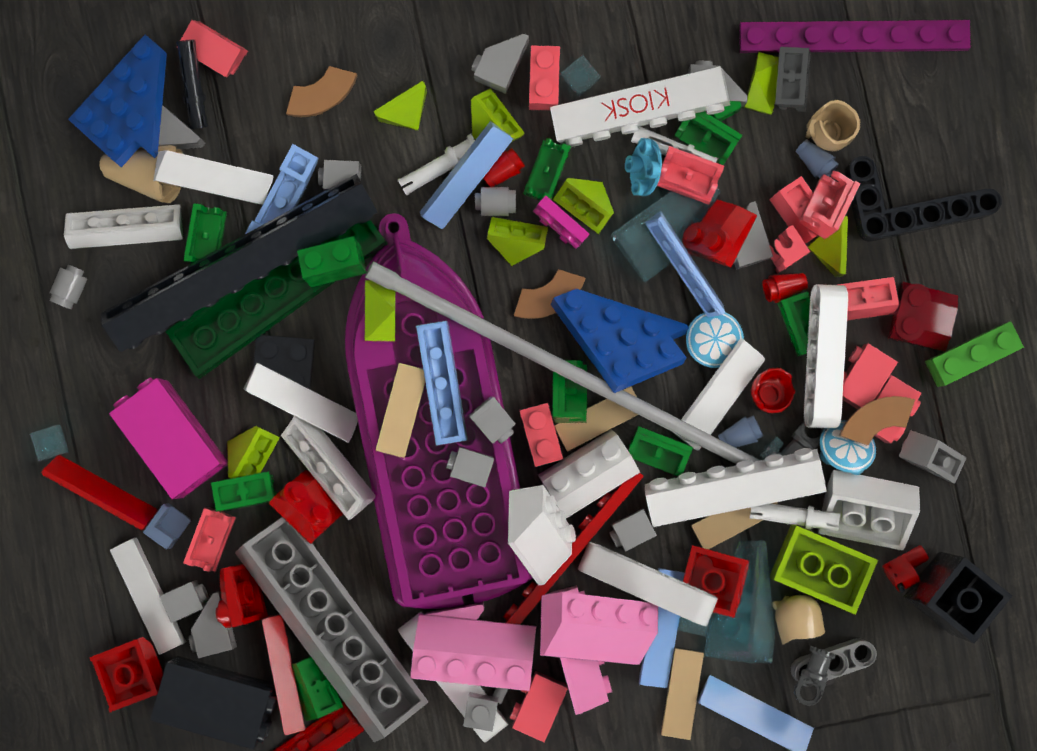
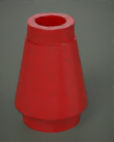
M510 148L501 154L483 179L490 187H494L520 174V170L525 167V164L513 148Z
M804 273L769 275L768 279L763 280L762 286L767 301L779 303L802 290H806L808 282Z

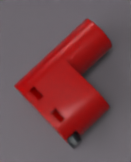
M919 545L882 565V568L897 591L903 593L905 589L920 582V578L914 568L928 561L929 557L924 548Z

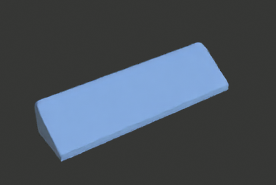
M490 121L421 209V217L443 229L512 142L513 138Z
M661 211L657 212L645 222V225L706 316L723 315L725 313L723 303Z
M448 321L418 325L416 328L436 445L466 441L467 432Z
M658 568V571L683 582L684 572ZM659 606L658 634L642 659L638 683L644 686L667 688L680 616Z
M709 675L697 699L699 704L791 751H806L814 730L813 727L711 675Z

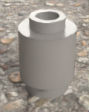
M481 187V193H475V210H481V216H509V213H516V190H509V187Z
M67 265L66 270L60 268L49 292L52 294L49 301L72 309L73 304L78 303L87 278L82 277L84 271L71 265Z

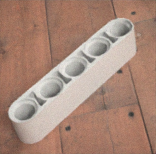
M816 284L811 291L804 400V422L808 428H838L841 422L848 311V291L844 285Z
M592 542L587 544L578 566V570L703 626H707L718 600L712 594Z
M421 611L398 629L400 635L412 651L419 614H424ZM436 681L464 718L469 692L487 695L481 686ZM497 708L493 732L475 728L473 730L486 743L509 724Z

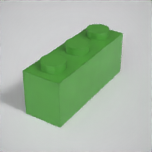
M1010 321L926 360L925 363L937 387L946 386L1024 348Z

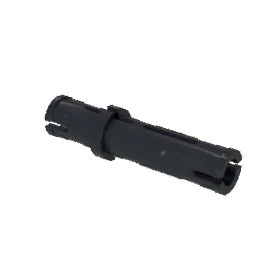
M195 39L177 41L185 94L183 103H186L189 128L208 127L204 105L206 95L203 94L201 88Z

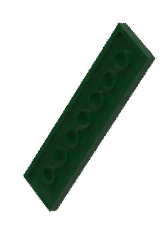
M371 220L363 224L357 223L348 228L340 237H331L322 242V244L354 236L361 245L364 261L388 244ZM296 256L292 263L274 268L266 277L252 280L245 284L244 288L239 292L229 293L221 297L215 305L197 310L189 319L179 321L165 332L194 375L201 379L334 282L310 287L302 278L299 258Z

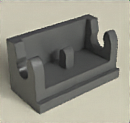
M780 47L775 105H779L781 110L796 108L798 112H806L811 61L809 48Z

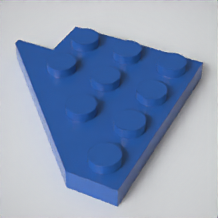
M146 35L135 44L68 119L121 168L140 147L144 148L154 158L158 155L167 53Z
M574 289L554 297L550 304L613 393L678 367L687 358L673 340L687 333L689 329L687 324L579 289Z

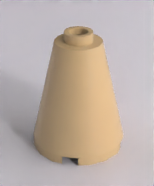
M162 145L158 147V151L167 150L183 154L180 149H176L177 146ZM142 147L132 155L122 168L106 154L100 159V170L105 178L159 202L171 203L176 199L181 190V187H176V185L153 181L157 156L154 158Z

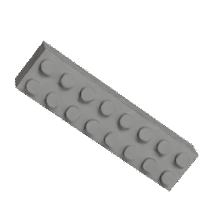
M283 517L247 541L235 552L373 742L385 738L428 703L426 697L410 678L409 674L314 545L310 544Z

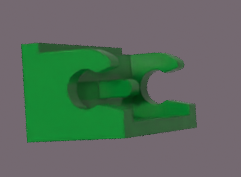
M706 112L695 113V118L683 121L674 137L688 146L689 144L694 145V149L717 157L716 163L721 165L725 164L742 137V134Z
M546 138V141L543 140L523 195L539 201L546 195L552 200L570 153V145L564 143L559 145L552 142L553 140Z
M193 203L184 255L185 262L192 264L221 248L227 217L226 211L217 207L208 208L204 205Z
M807 291L777 303L797 357L807 354L810 296Z
M565 360L587 372V365H583V361ZM553 372L552 417L555 423H587V388Z
M638 426L628 451L636 461L679 476L684 472L693 447Z
M268 471L212 482L211 486L216 512L269 503L277 495L273 487V475H270Z
M311 656L292 663L300 706L306 721L321 718L343 707L337 691Z

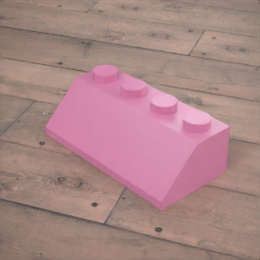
M577 585L547 593L567 592L585 595V591H578ZM560 658L576 715L609 702L607 694L612 693L608 675L602 677L599 667L604 662Z
M567 592L542 595L540 656L640 665L658 634V606L650 602Z
M419 614L410 678L530 691L536 626Z

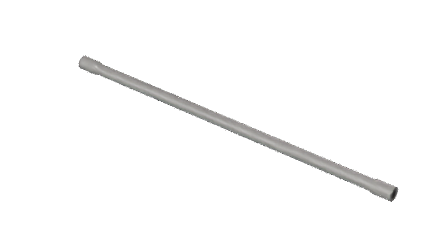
M374 261L365 275V278L424 305L735 464L744 460L760 461L624 390L613 393L606 381L425 290Z

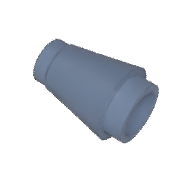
M808 139L795 151L815 179L820 178L824 174L830 177L832 172L839 166L835 161L836 157L811 143Z
M753 415L748 418L744 416L723 433L719 434L718 437L720 440L736 448L758 442L757 439L763 437V433Z

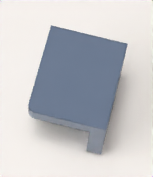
M166 503L161 506L143 533L166 550L171 549L188 527L191 519L171 504Z

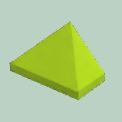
M758 52L747 93V103L744 108L772 115L776 99L779 57Z
M421 81L375 110L374 114L378 121L418 130L427 94L426 85Z
M491 88L471 99L472 136L474 139L478 138L490 121L513 138L512 142L525 134Z
M567 178L553 199L598 234L614 213L603 182Z
M848 216L844 217L839 230L826 239L819 236L808 246L812 253L835 277H842L846 274Z
M492 217L487 239L513 266L544 249L548 227Z
M365 280V341H395L396 291L389 290L371 280Z
M254 426L227 442L228 477L232 479L261 473L280 437L258 426Z

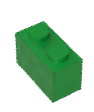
M354 236L297 251L302 278L310 287L367 273L361 245Z

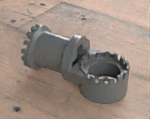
M803 420L799 428L791 436V442L782 452H777L776 454L782 456L794 454L795 451L803 448L814 450L819 445L821 433L825 428H820V434L816 438H809L805 434L806 425Z
M810 646L809 649L812 653L806 669L802 670L800 679L794 686L795 698L798 702L807 706L815 705L822 698L828 680L826 674L831 659H835L836 654ZM807 683L812 684L816 689L815 697L808 701L800 696L801 687Z

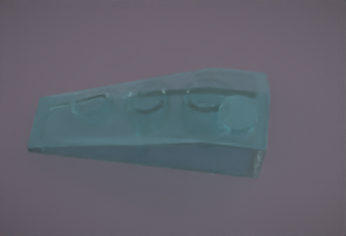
M717 188L708 205L671 191L615 230L611 238L645 283L670 264V260L645 225V222L661 211L682 242L685 230L691 224L700 222L721 192Z
M739 541L734 557L750 561L735 618L716 613L715 619H710L707 627L704 656L745 663H772L775 628L766 541Z

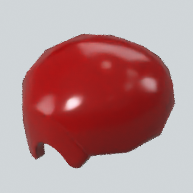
M782 368L766 369L756 376L751 386V396L755 405L766 413L782 412L790 406L793 395L796 393L792 384V375Z

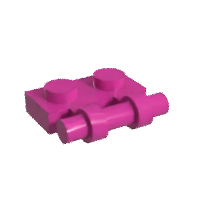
M546 195L533 210L541 218L540 222L543 225H549L561 236L560 239L565 244L568 242L575 249L589 236V233Z

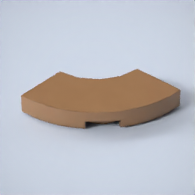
M329 66L325 75L315 84L306 87L294 86L286 114L293 117H311L323 114V112L341 103L355 84L358 76L357 73Z
M558 269L553 280L544 287L534 290L522 288L514 317L539 319L555 314V310L550 305L553 298L574 289L581 290L586 278Z
M892 396L871 401L857 409L848 418L839 436L867 446L874 435L884 428L892 426L905 428L915 399Z

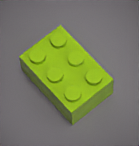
M791 524L769 578L856 615L878 560Z

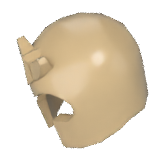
M839 100L829 101L811 117L806 125L807 132L805 137L808 139L811 137L815 144L823 150L839 151L854 140L860 130L861 121L857 112L847 103Z
M807 595L785 596L782 601L772 602L773 608L776 610L775 620L782 645L791 640L815 638L825 634L821 607L812 597Z

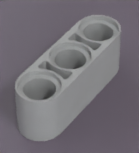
M861 638L822 649L836 654L840 658L837 668L828 669L826 674L828 680L869 667L874 663L877 656L874 645ZM860 645H865L867 648L866 657L862 660H856L854 655L855 649ZM811 654L799 657L792 663L791 675L797 682L800 679L799 670L803 665L808 664ZM807 683V684H804L803 686H807V687H808V686H813V685Z

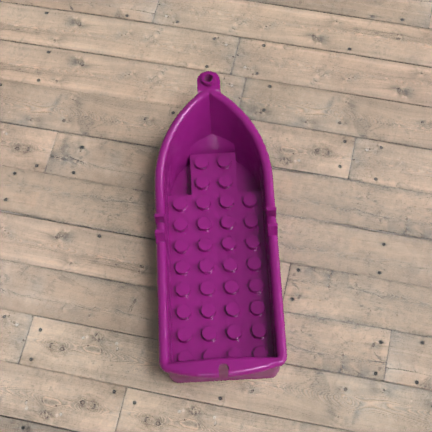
M396 213L386 215L380 222L379 230L388 244L376 253L366 267V271H368L371 263L374 261L396 272L400 277L484 319L475 298L461 278L438 256L411 241L405 218ZM391 223L398 224V232L391 233L388 230ZM362 274L348 311L345 331V354L371 489L376 495L374 504L394 600L403 607L446 609L464 606L462 599L464 595L473 594L474 604L504 595L529 582L533 577L508 544L509 491L520 489L510 437L502 444L498 440L492 444L468 416L490 396H493L504 409L491 340L396 292L395 341H365V280L369 279L365 278L366 274ZM448 321L467 440L436 445L425 382L405 458L376 451L399 363L423 369L416 326ZM460 446L494 458L485 487L450 477L451 469H447L446 466L451 451L457 452Z

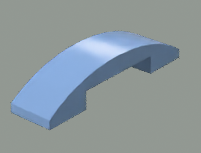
M292 144L279 169L281 172L255 221L250 223L245 234L298 205L314 172L318 157Z

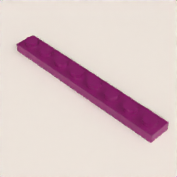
M970 20L740 22V53H780V47L809 48L810 52L968 51L971 48Z

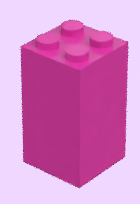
M151 377L137 387L139 392L132 397L126 395L114 403L115 409L109 414L171 499L184 498L226 467L228 461L170 382L159 378L153 380Z

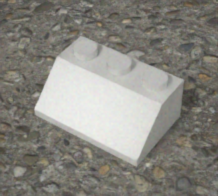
M610 429L538 476L549 494L554 496L558 508L563 510L565 517L568 518L637 475L640 471L619 436Z
M833 470L826 488L827 492H825L822 511L840 513L838 532L818 528V534L904 551L920 513L919 486Z
M544 485L509 491L508 544L536 583L544 585L572 555V542L576 540L574 527L569 525L564 511L559 510L554 496H550Z

